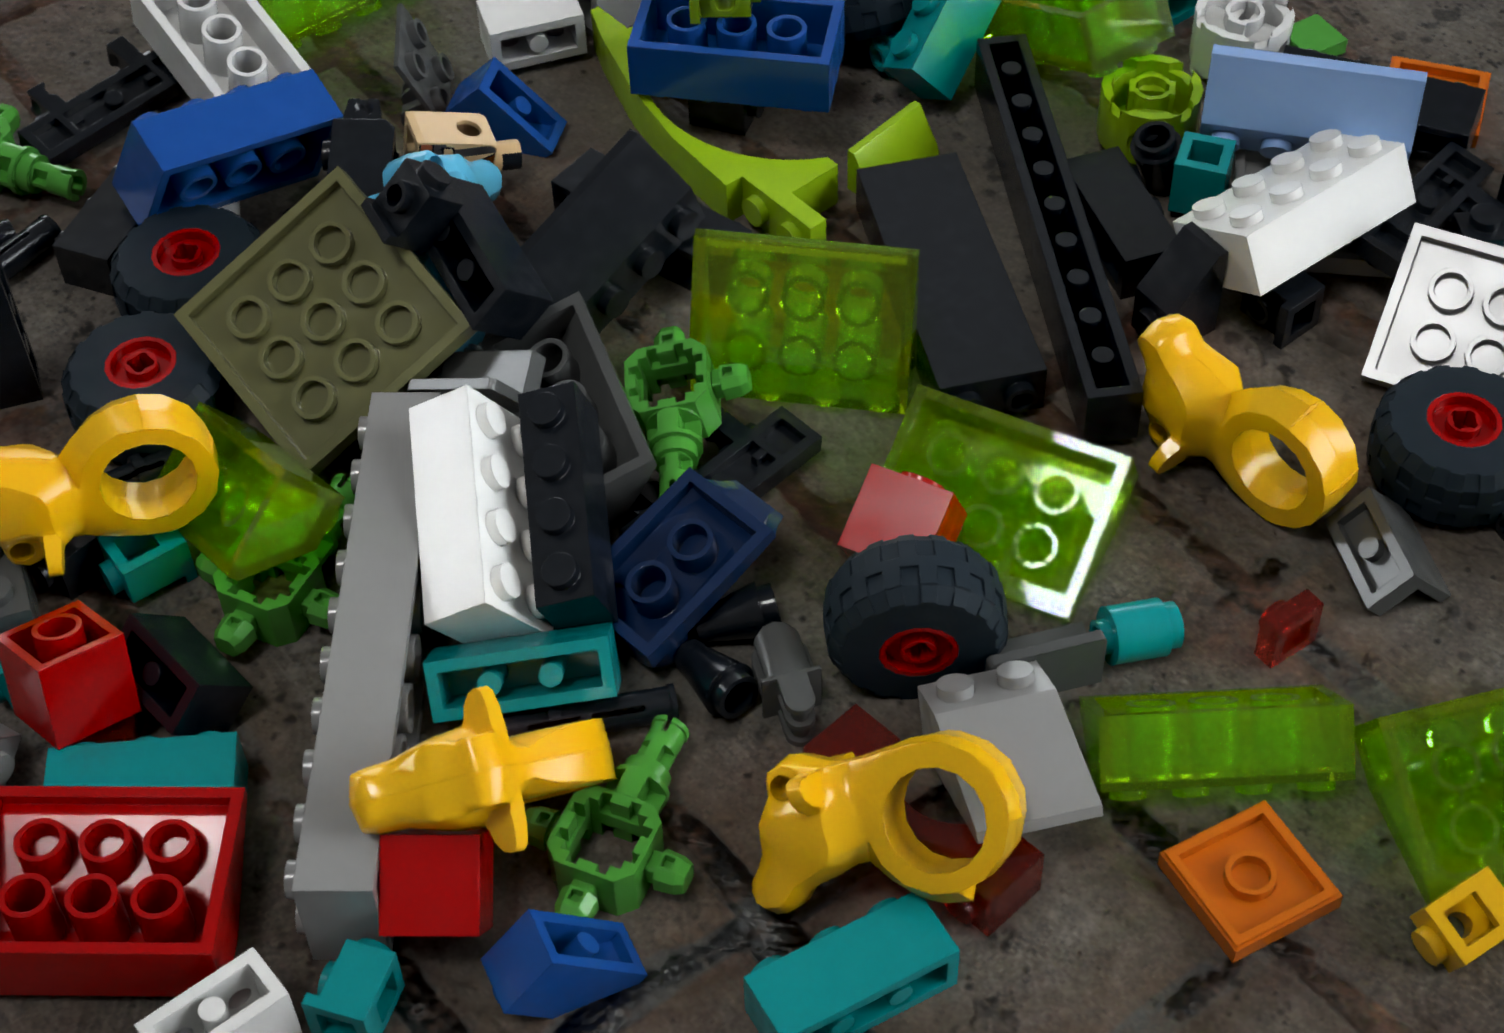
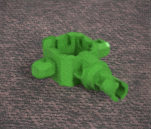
M4 103L0 104V193L5 188L21 196L28 195L29 193L38 194L45 190L70 201H78L80 199L79 195L83 196L87 186L85 172L77 168L72 169L62 165L50 164L48 157L40 154L38 149L29 145H16L13 134L20 126L21 119L18 110L14 106Z
M676 326L661 328L654 338L653 346L638 348L624 361L625 387L623 389L657 463L655 469L659 472V497L689 467L693 470L696 469L698 460L703 454V438L709 437L722 424L721 398H725L727 401L744 396L752 391V378L747 364H721L719 369H715L706 345L693 338L686 339L684 332ZM695 379L694 391L686 392L684 401L677 402L676 397L657 400L658 406L650 407L649 402L653 401V394L661 393V385L669 384L672 389L687 386L688 380Z
M336 474L331 480V484L319 498L315 506H306L299 513H293L286 521V527L280 534L269 529L247 533L232 551L219 547L205 548L197 557L195 563L197 572L204 581L216 587L224 617L214 633L216 647L221 652L235 657L245 652L256 639L276 647L294 643L300 639L310 624L329 629V599L331 597H339V594L326 588L322 565L328 557H331L338 550L337 540L342 535L340 525L343 522L345 504H354L355 494H353L351 489L350 476L342 486L341 484L346 479L345 474ZM281 572H284L286 580L292 582L289 585L291 595L286 596L280 593L275 600L266 597L262 604H259L257 596L251 594L255 589L253 580L257 579L264 582L268 575L277 578Z
M661 714L655 716L638 753L627 757L624 764L615 767L616 779L608 782L605 788L593 785L575 791L562 815L559 810L543 806L530 807L525 812L528 844L548 852L551 876L559 894L555 903V913L594 918L598 910H602L619 916L638 909L651 884H653V890L672 895L686 893L694 876V864L684 855L670 849L664 850L662 822L659 817L670 797L668 787L672 778L669 770L690 735L687 726L679 719L673 717L670 726L665 731L663 728L668 721V715ZM610 827L613 828L614 836L633 843L635 837H639L632 852V862L624 860L620 869L610 866L606 874H602L599 872V865L582 858H579L576 864L573 863L581 849L580 840L582 838L589 840L593 832L603 835L606 828Z

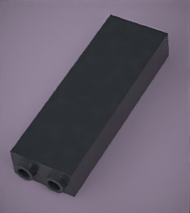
M957 153L857 169L856 209L937 427L955 423H967L977 419L1004 414L1021 413L1044 407L1047 367Z

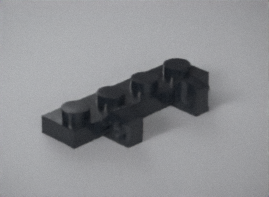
M120 36L106 44L109 64L119 67L121 70L80 95L65 102L57 94L48 93L44 82L27 91L32 105L30 107L31 112L36 117L33 123L17 131L21 146L29 145L38 149L40 154L48 157L50 164L64 166L130 126L131 121H134L140 115L153 112L185 91L154 50L142 53L125 37Z
M1451 140L1412 179L1416 203L1353 240L1348 249L1363 258L1373 268L1381 270L1394 279L1415 222L1442 229L1453 218L1454 213L1470 212L1472 207L1479 203H1490L1500 209H1504V204L1482 189L1495 168Z
M783 406L779 407L757 425L750 422L746 426L721 407L722 424L709 437L705 438L706 441L715 442L721 449L718 451V455L700 467L696 472L710 480H737L761 498L821 451L822 436ZM647 481L632 506L634 510L633 519L619 529V537L658 499L659 482Z

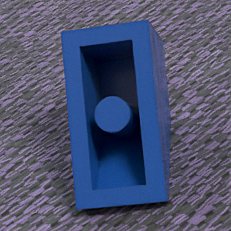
M495 56L459 83L445 112L480 113L486 117L496 141L518 139L522 154L546 158L553 153L567 124V121Z
M528 909L481 958V962L493 987L494 997L500 1004L503 1013L553 1019L640 984L648 976L623 923Z

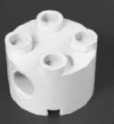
M1198 0L1195 6L1189 48L1190 73L1192 74L1194 70L1201 79H1208L1213 44L1283 53L1285 46L1290 45L1295 19L1294 8L1291 11L1287 8L1288 0Z

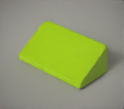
M914 100L848 149L847 189L856 194L857 169L939 155L938 145L920 103Z

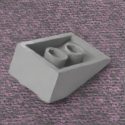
M1008 661L999 665L994 670L970 675L962 673L948 674L942 676L936 682L917 686L923 735L948 729L964 731L988 740L1012 761L1026 792L1027 811L1022 834L1103 816L1102 802L1056 687L1037 661ZM935 768L977 844L983 843L987 829L984 806L974 788L959 775Z

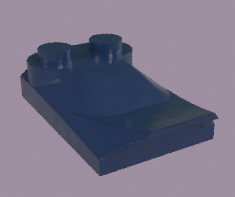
M689 467L611 545L618 622L613 623L616 643L638 662L648 667H663L672 664L677 649L688 640V632L776 538L777 528L784 516L737 480L718 481L706 479Z

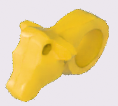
M1178 313L1168 314L1156 319L1139 336L1137 342L1146 366L1142 386L1144 391L1142 405L1150 420L1148 427L1149 436L1159 447L1151 457L1148 466L1156 473L1161 474L1168 471L1188 457H1204L1213 463L1230 488L1257 514L1275 525L1294 529L1315 523L1330 512L1355 486L1359 470L1355 444L1342 419L1324 401L1302 389L1283 385L1243 389L1239 368L1203 340L1192 320ZM1269 434L1283 441L1296 455L1305 471V476L1293 470L1278 455Z
M133 394L110 401L89 415L69 439L60 454L33 444L0 446V547L7 558L16 565L31 566L45 558L49 578L64 575L65 546L73 537L83 535L113 537L146 536L171 532L184 527L202 514L217 494L219 479L218 454L213 437L206 424L185 403L162 394ZM142 445H166L185 454L177 468L164 477L148 482H125L110 477L104 472L112 459L125 450Z
M488 686L473 688L467 693L462 726L426 739L392 759L352 773L349 776V808L364 834H386L406 829L462 832L486 827L494 842L503 852L513 853L525 850L528 845V828L524 804L613 781L616 779L611 746L602 718L557 725L508 737L503 714L493 689Z
M948 729L911 737L857 757L853 752L832 757L805 752L789 754L767 773L766 786L768 796L759 822L762 856L752 881V893L756 903L776 914L789 913L804 905L820 884L845 873L858 864L871 862L891 880L920 898L941 903L973 901L976 884L995 874L1021 841L1027 811L1025 787L1012 761L988 740L959 730ZM940 768L955 773L974 788L984 806L987 826L982 848L975 856L951 859L929 850L914 835L907 822L904 798L909 780L918 769Z

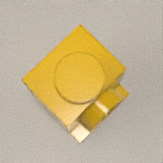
M1489 866L1468 876L1409 916L1417 927L1411 933V938L1420 955L1433 966L1442 963L1450 973L1466 966L1504 940V887ZM1448 916L1456 917L1462 922L1464 927L1462 938L1448 920Z

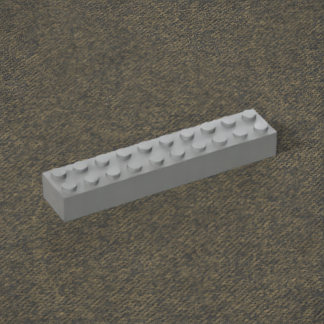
M372 392L368 416H360L358 421V444L360 450H362L361 459L352 460L350 475L351 489L353 494H355L354 504H345L343 530L348 542L346 550L337 551L335 564L336 581L338 586H340L339 597H331L328 604L329 632L333 635L331 646H323L320 652V679L325 685L323 697H314L311 707V727L313 734L316 735L314 749L305 750L302 763L303 784L305 788H308L306 803H297L294 810L293 833L295 842L299 843L296 860H287L284 871L285 897L287 900H294L296 904V931L298 934L306 935L313 960H337L346 939L358 941L360 938L374 939L385 944L393 951L394 936H379L380 834H364L361 831L349 808V776L365 767L400 755L419 744L426 693L423 662L431 652L434 629L424 625L409 408L440 396L441 392Z

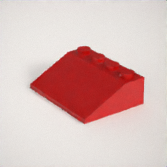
M0 786V995L177 997L232 961L235 957L239 930L247 810L246 788Z

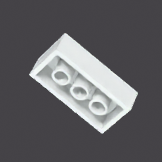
M130 0L133 24L191 100L196 98L206 100L226 94L231 89L240 85L250 87L271 81L282 73L290 72L295 74L311 69L257 0Z
M1337 129L1317 132L1309 138V143L1295 151L1275 156L1271 159V165L1261 171L1237 178L1232 182L1230 189L1216 197L1204 198L1194 203L1192 211L1173 221L1175 233L1177 235L1184 225L1191 221L1194 222L1229 252L1222 288L1262 296L1416 203L1405 145L1400 142L1380 140V137L1377 135H1364L1360 137L1341 134V131Z
M468 385L410 407L409 422L424 625L463 644L554 630V627L536 609L520 418Z

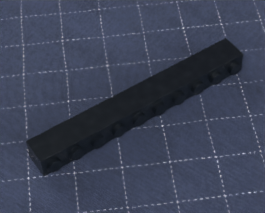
M1026 34L978 38L974 80L975 90L1082 444L1137 438L1144 391Z

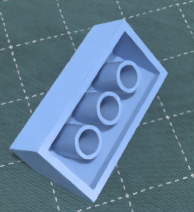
M1213 44L1199 134L1236 140L1235 152L1238 149L1257 151L1262 156L1272 159L1279 154L1295 151L1309 143V138L1317 132L1337 129L1341 131V134L1359 137L1377 135L1380 137V140L1404 143L1407 159L1409 160L1428 72Z

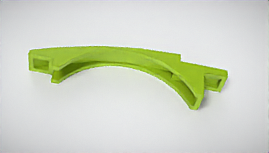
M599 6L592 9L594 49L607 80L634 127L648 144L692 188L694 194L713 211L730 220H735L741 215H745L746 219L753 226L763 229L776 239L785 251L795 254L810 267L826 258V219L820 213L838 203V164L829 157L780 160L747 156L720 149L689 135L660 111L651 96L631 94L627 44L633 26L627 28Z

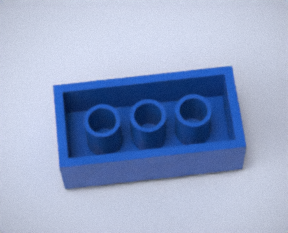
M642 0L627 44L631 94L829 113L845 47V0H761V3H752L751 17L701 18L700 24H690L689 0Z
M313 68L295 74L290 72L282 73L271 81L250 87L240 85L231 89L226 94L206 100L202 98L192 99L181 107L165 112H147L130 123L112 185L138 226L144 222V219L155 213L158 215L169 211V208L178 206L192 207L196 204L219 208L318 176L322 168V141L331 140L333 119H343L344 115Z

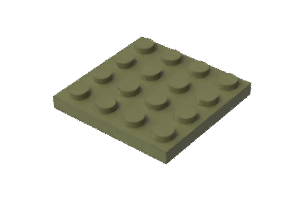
M339 166L332 170L173 314L300 473L311 480L358 439L359 417L368 416L372 392H408L407 388L410 379H425L477 332L472 330L456 301L412 250L387 245L382 242L361 207L367 196Z

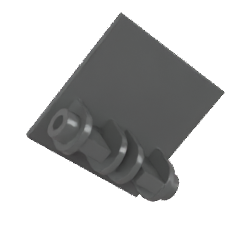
M399 3L397 4L394 69L403 79L401 123L404 126L405 111L445 112L451 100V81L454 79V70L448 57L444 53L438 54L430 43L428 32L422 21L418 18L413 19L404 5Z

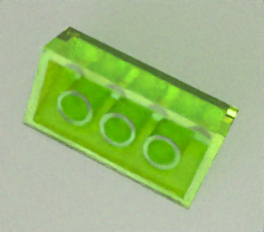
M199 401L194 412L206 424L213 437L218 454L219 479L217 494L206 510L187 525L179 528V532L226 576L237 581L316 550L323 536L330 532L336 524L339 516V507L345 497L257 428ZM173 449L158 478L164 477L177 468L185 454L177 449Z
M1322 684L1079 696V707L1090 775L1101 793L1109 792V799L1142 800L1147 798V790L1171 789L1172 795L1175 797L1199 798L1210 795V787L1234 786V791L1239 794L1260 795L1273 792V784L1297 783V789L1321 792L1336 789V781L1356 780L1354 704Z

